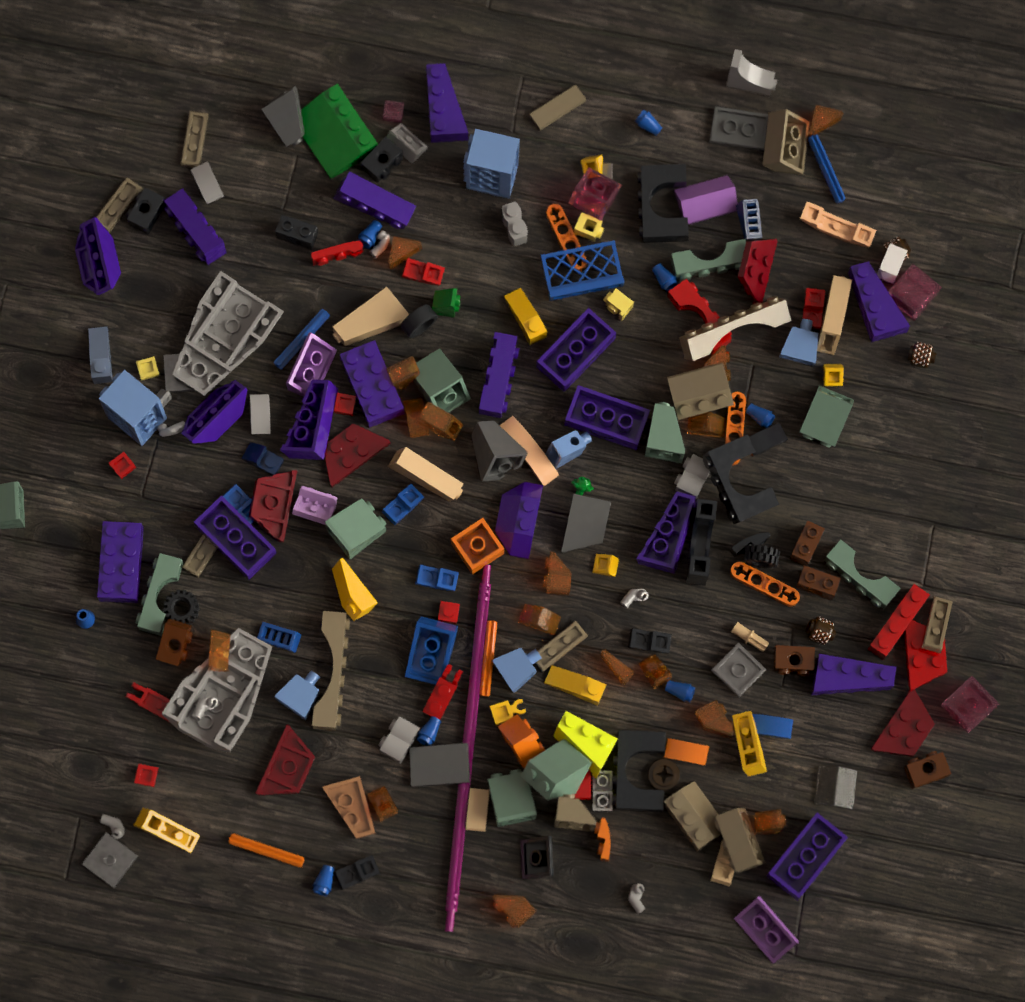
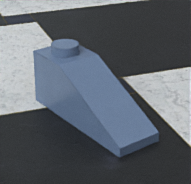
M108 327L89 328L91 378L94 384L113 382Z

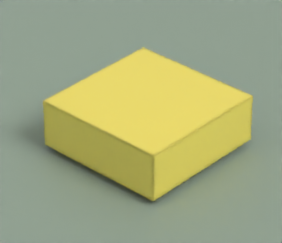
M155 357L136 361L141 381L160 376Z

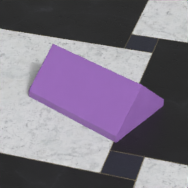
M728 175L674 190L682 218L688 217V224L737 211L735 205L738 203L735 186Z
M309 332L286 382L287 390L304 397L311 380H324L337 349Z
M760 896L734 918L773 964L799 942Z

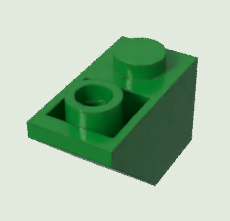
M456 288L435 291L432 309L437 315L455 317V312H459L460 295H457Z

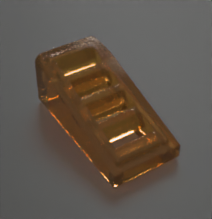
M603 649L600 654L601 658L625 687L633 677L634 671Z

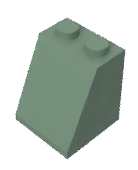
M440 348L408 368L412 380L438 418L443 417L471 399L462 376Z
M819 385L800 432L803 433L802 436L809 440H813V438L820 440V444L830 448L831 445L835 447L853 406L854 399Z
M655 403L645 457L682 463L685 448L675 409L669 403Z
M18 481L0 484V529L24 528V491Z
M362 498L325 521L326 531L349 559H352L386 532L385 525L387 524L380 515L377 517L373 512L375 509L369 501L365 502Z
M563 739L530 759L520 777L547 800L563 797V794H576L592 762L567 740Z
M521 769L512 770L509 775L504 776L502 773L493 774L488 779L497 827L536 819L537 814L530 785L520 777L522 774Z

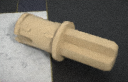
M739 622L736 623L731 633L745 640L746 644L749 643L762 652L766 650L769 644L768 641L755 634L754 630L747 629Z

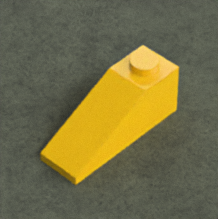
M521 288L504 296L529 345L547 337V330Z
M341 558L332 568L342 607L351 619L355 621L369 613L377 604V601L346 561Z
M553 665L544 684L597 706L606 687V684L590 677Z
M747 711L732 715L744 772L748 777L767 772L752 712Z
M142 808L134 826L189 853H192L200 836L146 808Z

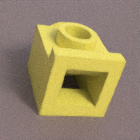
M581 212L574 228L575 235L595 242L596 237L600 239L604 230L601 227L602 220ZM587 228H592L593 231L591 232V231H588V230H586V229H587Z
M615 289L613 293L609 292L604 298L606 306H608L607 309L614 315L618 314L620 321L626 317L634 305V302L618 289Z

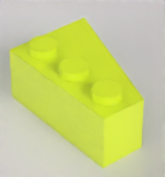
M567 711L564 713L553 735L559 742L563 739L567 740L592 762L589 770L595 778L598 777L617 741V738Z

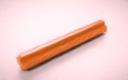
M492 620L487 621L480 684V696L489 697L491 690L492 660H494L497 622Z
M231 834L229 838V844L297 867L303 866L304 857L236 834Z

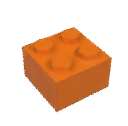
M484 518L451 538L452 546L472 575L486 564H490L504 554V547Z

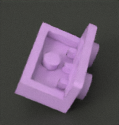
M301 486L292 514L325 525V521L334 514L337 497L314 490L313 488Z

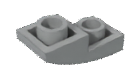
M208 161L191 169L207 204L224 196Z
M250 394L251 434H270L269 394Z
M601 770L597 778L593 776V811H612V770Z

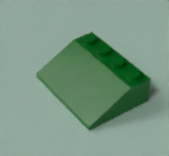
M338 84L321 93L301 110L305 132L302 137L330 179L364 160L378 145Z

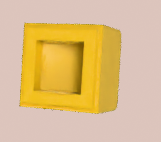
M602 155L585 157L581 160L584 178L602 176Z
M823 364L824 386H843L844 368L842 364Z
M596 554L593 573L615 577L619 559L614 555Z

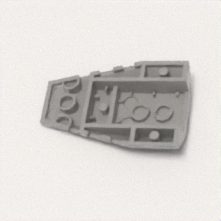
M220 271L198 304L197 312L192 320L191 328L186 336L184 347L172 375L205 396L265 341L284 311L269 301L266 303L238 285L236 280Z
M238 628L215 652L208 656L206 661L181 682L162 715L179 731L209 748L230 752L250 721L272 646ZM211 696L218 699L217 707L205 711L201 720H196L192 717L199 700Z

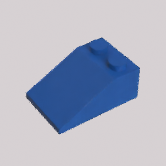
M420 617L416 624L405 677L436 685L449 664L458 626Z

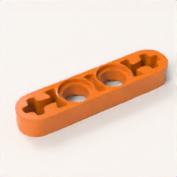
M558 204L550 205L547 208L546 216L562 250H567L565 247L567 242L575 243L576 248L581 247L563 208ZM552 210L559 211L558 218L560 221L557 222L556 217L551 215ZM564 225L568 228V232L560 234L557 228ZM566 255L569 265L573 266L575 263L574 255ZM582 261L581 266L576 264L574 268L581 272L586 268V263Z
M741 392L732 393L733 400H735V397H739V400L742 402L739 403L738 410H734V401V405L728 406L725 444L731 442L729 440L731 433L738 434L739 438L743 437L746 397ZM738 415L741 418V422L733 424L730 417ZM740 459L735 461L732 465L738 464L740 462Z
M736 562L731 567L730 574L735 580L786 606L792 607L798 603L800 599L799 592L785 583L743 562ZM739 567H742V572L746 574L748 573V570L751 571V573L748 576V579L745 580L744 578L746 577V575L740 573L739 576L736 575V570H734V568L738 569ZM753 575L761 577L762 582L759 585L751 582ZM776 584L779 587V591L773 594L769 592L768 586ZM784 588L786 589L784 593L787 595L793 593L794 598L796 600H791V602L787 601V596L782 595V598L778 596L781 594L782 589Z

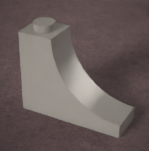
M734 50L727 87L770 96L771 90L775 91L777 80L774 79L775 72L753 65L744 58L741 50Z

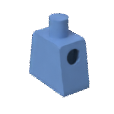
M802 319L800 328L792 327L780 353V358L811 366L815 365L818 333L811 331L813 321Z
M575 430L551 442L546 456L554 468L558 469L580 456L586 444L592 442L591 436L588 432L579 435L578 431Z
M518 648L492 661L513 693H515L537 673L533 664L542 659L536 649L526 655L522 648Z
M310 671L305 679L295 675L275 695V699L306 721L320 693L319 689L314 686L320 677L313 671Z

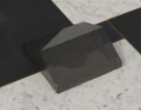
M818 766L814 805L853 809L857 770L836 766Z

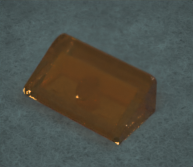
M211 630L208 671L228 672L230 634Z

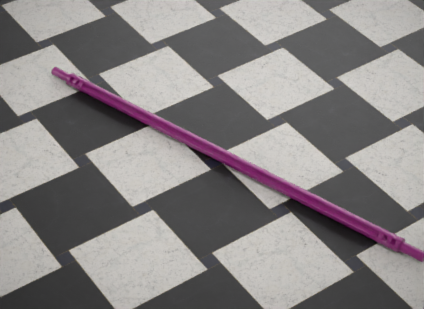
M487 564L483 567L482 583L479 584L463 743H468L470 781L491 584H489L491 565ZM470 783L458 784L445 908L447 912L445 931L453 932L454 917L458 906Z

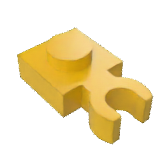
M518 699L513 705H510L507 700L490 706L495 725L506 722L514 717L513 714L515 713L518 715L525 714L526 709H517V705L523 703V700Z

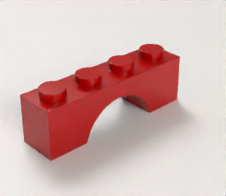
M685 279L668 291L667 297L678 311H694L702 317L705 324L718 322L719 315L715 311H711L708 307V301L705 297H700L697 293L698 289L693 282ZM731 331L723 336L711 351L712 355L731 343Z
M913 584L868 650L884 660L930 594Z

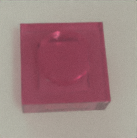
M385 100L383 121L402 123L404 103Z

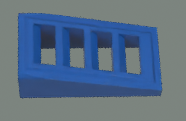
M262 622L257 638L269 645L295 653L301 639V634ZM268 628H270L271 631L269 633L268 639H266V633L268 631ZM278 631L276 639L273 641L275 632ZM283 633H285L286 635L284 637L283 643H280Z

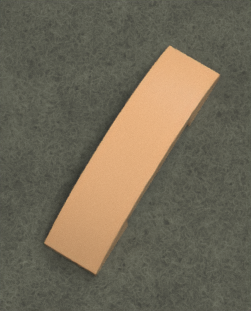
M806 202L800 220L825 234L868 248L876 232L875 229L861 223L856 225L824 211V208L810 202Z
M514 416L500 425L527 451L528 454L525 461L543 486H546L559 476L548 457Z

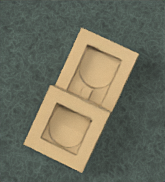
M470 788L466 830L485 832L489 790Z
M722 843L711 881L730 886L734 870L729 863L730 854L728 851H725Z

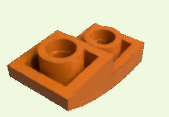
M668 738L664 757L706 765L709 746Z
M601 818L600 823L596 822L594 834H598V840L604 841V844L600 843L598 855H601L600 860L608 862L610 855V833L606 819Z

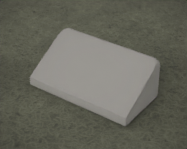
M401 123L390 130L387 138L403 150V156L411 163L415 162L428 148Z

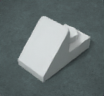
M890 243L878 270V277L894 284L908 250Z

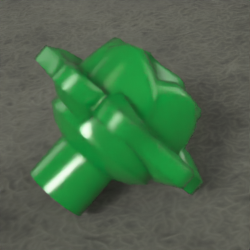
M583 476L571 482L577 489L575 493L577 495L583 496L584 492H591L594 489L591 486L590 480Z

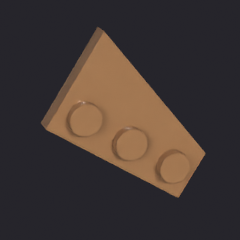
M360 776L322 787L356 839L376 834Z

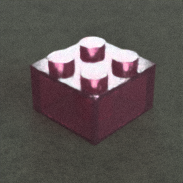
M589 167L575 187L568 203L602 221L614 203L622 185Z
M912 264L888 292L898 308L915 321L939 294L942 287Z
M971 676L941 706L969 733L999 703Z

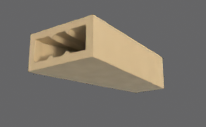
M835 275L833 277L818 338V352L835 354L842 332L852 279Z
M386 287L334 325V333L332 335L338 343L342 342L344 346L401 326V323L409 313Z
M407 447L397 450L388 465L392 470L448 501L458 499L463 491L461 489L462 482Z

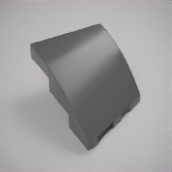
M573 494L562 553L603 543L611 506L610 501Z

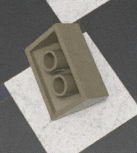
M787 109L770 112L767 122L763 166L776 172L802 175L804 173L810 122Z
M723 362L667 377L678 420L734 405Z
M695 781L664 801V807L697 852L722 834L718 832L715 821H717L715 816L719 814Z
M563 794V797L558 798L555 828L594 832L596 820L579 799H575V795Z
M735 808L715 816L717 819L715 825L718 832H721L724 840H722L725 851H728L730 854L729 863L733 870L742 872L766 864L745 808Z

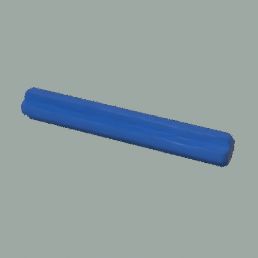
M818 135L810 136L808 141L836 203H841L845 200V195Z
M321 309L274 361V365L281 370L303 347L308 333L315 334L330 317L328 312Z

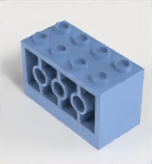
M475 129L474 135L470 134L468 152L465 153L463 162L466 189L510 199L519 164L520 139Z
M124 370L122 373H117L112 380L113 383L101 391L99 400L107 418L143 446L167 417L160 398Z

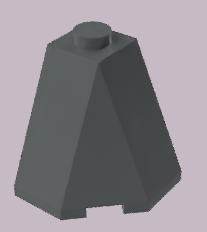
M296 86L289 89V92L284 91L271 99L262 108V111L286 147L290 144L295 146L302 141L301 137L305 134Z
M495 421L477 422L471 434L482 482L502 479L505 477V472L512 468L516 470L521 467L528 454Z

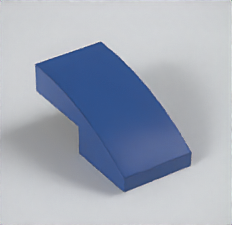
M234 484L223 497L251 524L254 522L249 518L252 499L237 484Z
M410 484L382 510V513L396 525L423 500L424 496Z
M419 565L415 584L455 591L459 572Z
M752 714L758 735L791 739L792 719Z

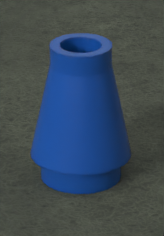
M643 110L635 120L638 124L637 126L655 136L663 128L649 111L647 113Z
M373 220L358 235L357 241L362 242L363 247L367 249L374 246L382 224Z
M657 264L652 269L662 290L668 292L678 285L677 277L664 268L662 264Z
M752 403L746 410V414L754 419L762 428L770 427L775 419L772 411L755 406Z
M85 609L77 612L76 623L79 627L87 629L94 624L95 616L93 612Z
M669 680L665 691L683 702H691L695 687L692 684Z
M431 716L429 721L417 733V741L425 746H431L435 742L441 720Z
M323 865L322 870L312 885L314 893L328 896V893L331 892L333 867Z

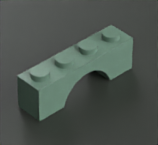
M746 240L727 242L723 254L717 259L710 261L697 258L691 250L672 253L670 260L674 276L677 277V280L684 281L685 279L690 280L694 276L706 277L714 272L722 274L734 268L739 270Z
M840 540L824 559L827 562L826 566L832 571H838L845 582H851L855 585L856 590L863 596L867 595L874 606L884 609L901 588L886 576L877 580H870L861 576L854 565L856 551Z
M161 553L158 558L154 559L152 569L155 570L153 576H149L147 587H149L147 595L144 594L142 598V613H138L136 618L139 630L162 636L167 617L158 608L157 597L165 585L179 580L184 564L182 559Z

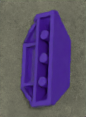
M94 217L80 224L75 251L83 285L96 295H100L114 288L121 270L113 237L101 222Z
M234 380L230 384L215 389L187 417L181 434L193 444L217 441L243 415L247 388Z
M523 482L502 494L495 533L510 556L529 559L543 485Z

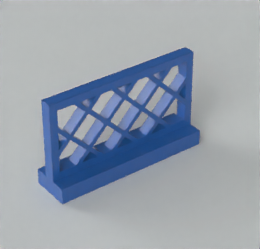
M615 240L541 255L550 301L622 287L625 283ZM603 247H612L613 254L609 259L600 253ZM590 250L596 254L591 263L582 257L585 251ZM572 254L577 257L573 266L563 261L566 255ZM597 256L607 261L602 270L593 264ZM554 258L559 263L553 270L547 266L546 259ZM579 260L589 265L584 273L574 268ZM561 263L570 268L565 277L556 272ZM610 263L616 267L617 274L609 275L604 270ZM590 267L600 272L597 278L591 279L586 276ZM572 270L581 275L578 282L573 283L567 279ZM554 274L563 279L559 286H551L550 279Z

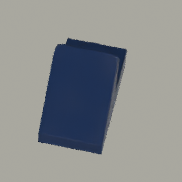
M250 442L241 458L270 475L277 474L284 462L283 458L268 451L266 446Z

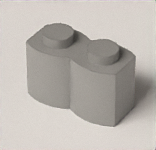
M516 202L503 205L502 221L508 229L510 243L513 246L527 243L528 230L525 222L522 220L520 206Z
M693 454L691 459L686 458L683 464L685 470L682 475L678 474L674 484L677 485L676 491L695 496L697 499L710 471L705 467L703 459Z
M399 717L397 720L394 719L389 726V730H391L389 735L382 738L379 746L381 747L380 752L401 764L415 741L420 728Z

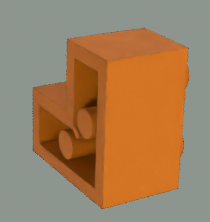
M518 714L498 726L504 740L511 747L524 769L530 759L545 751L541 742H537L539 737L535 730L531 729L527 720H522Z

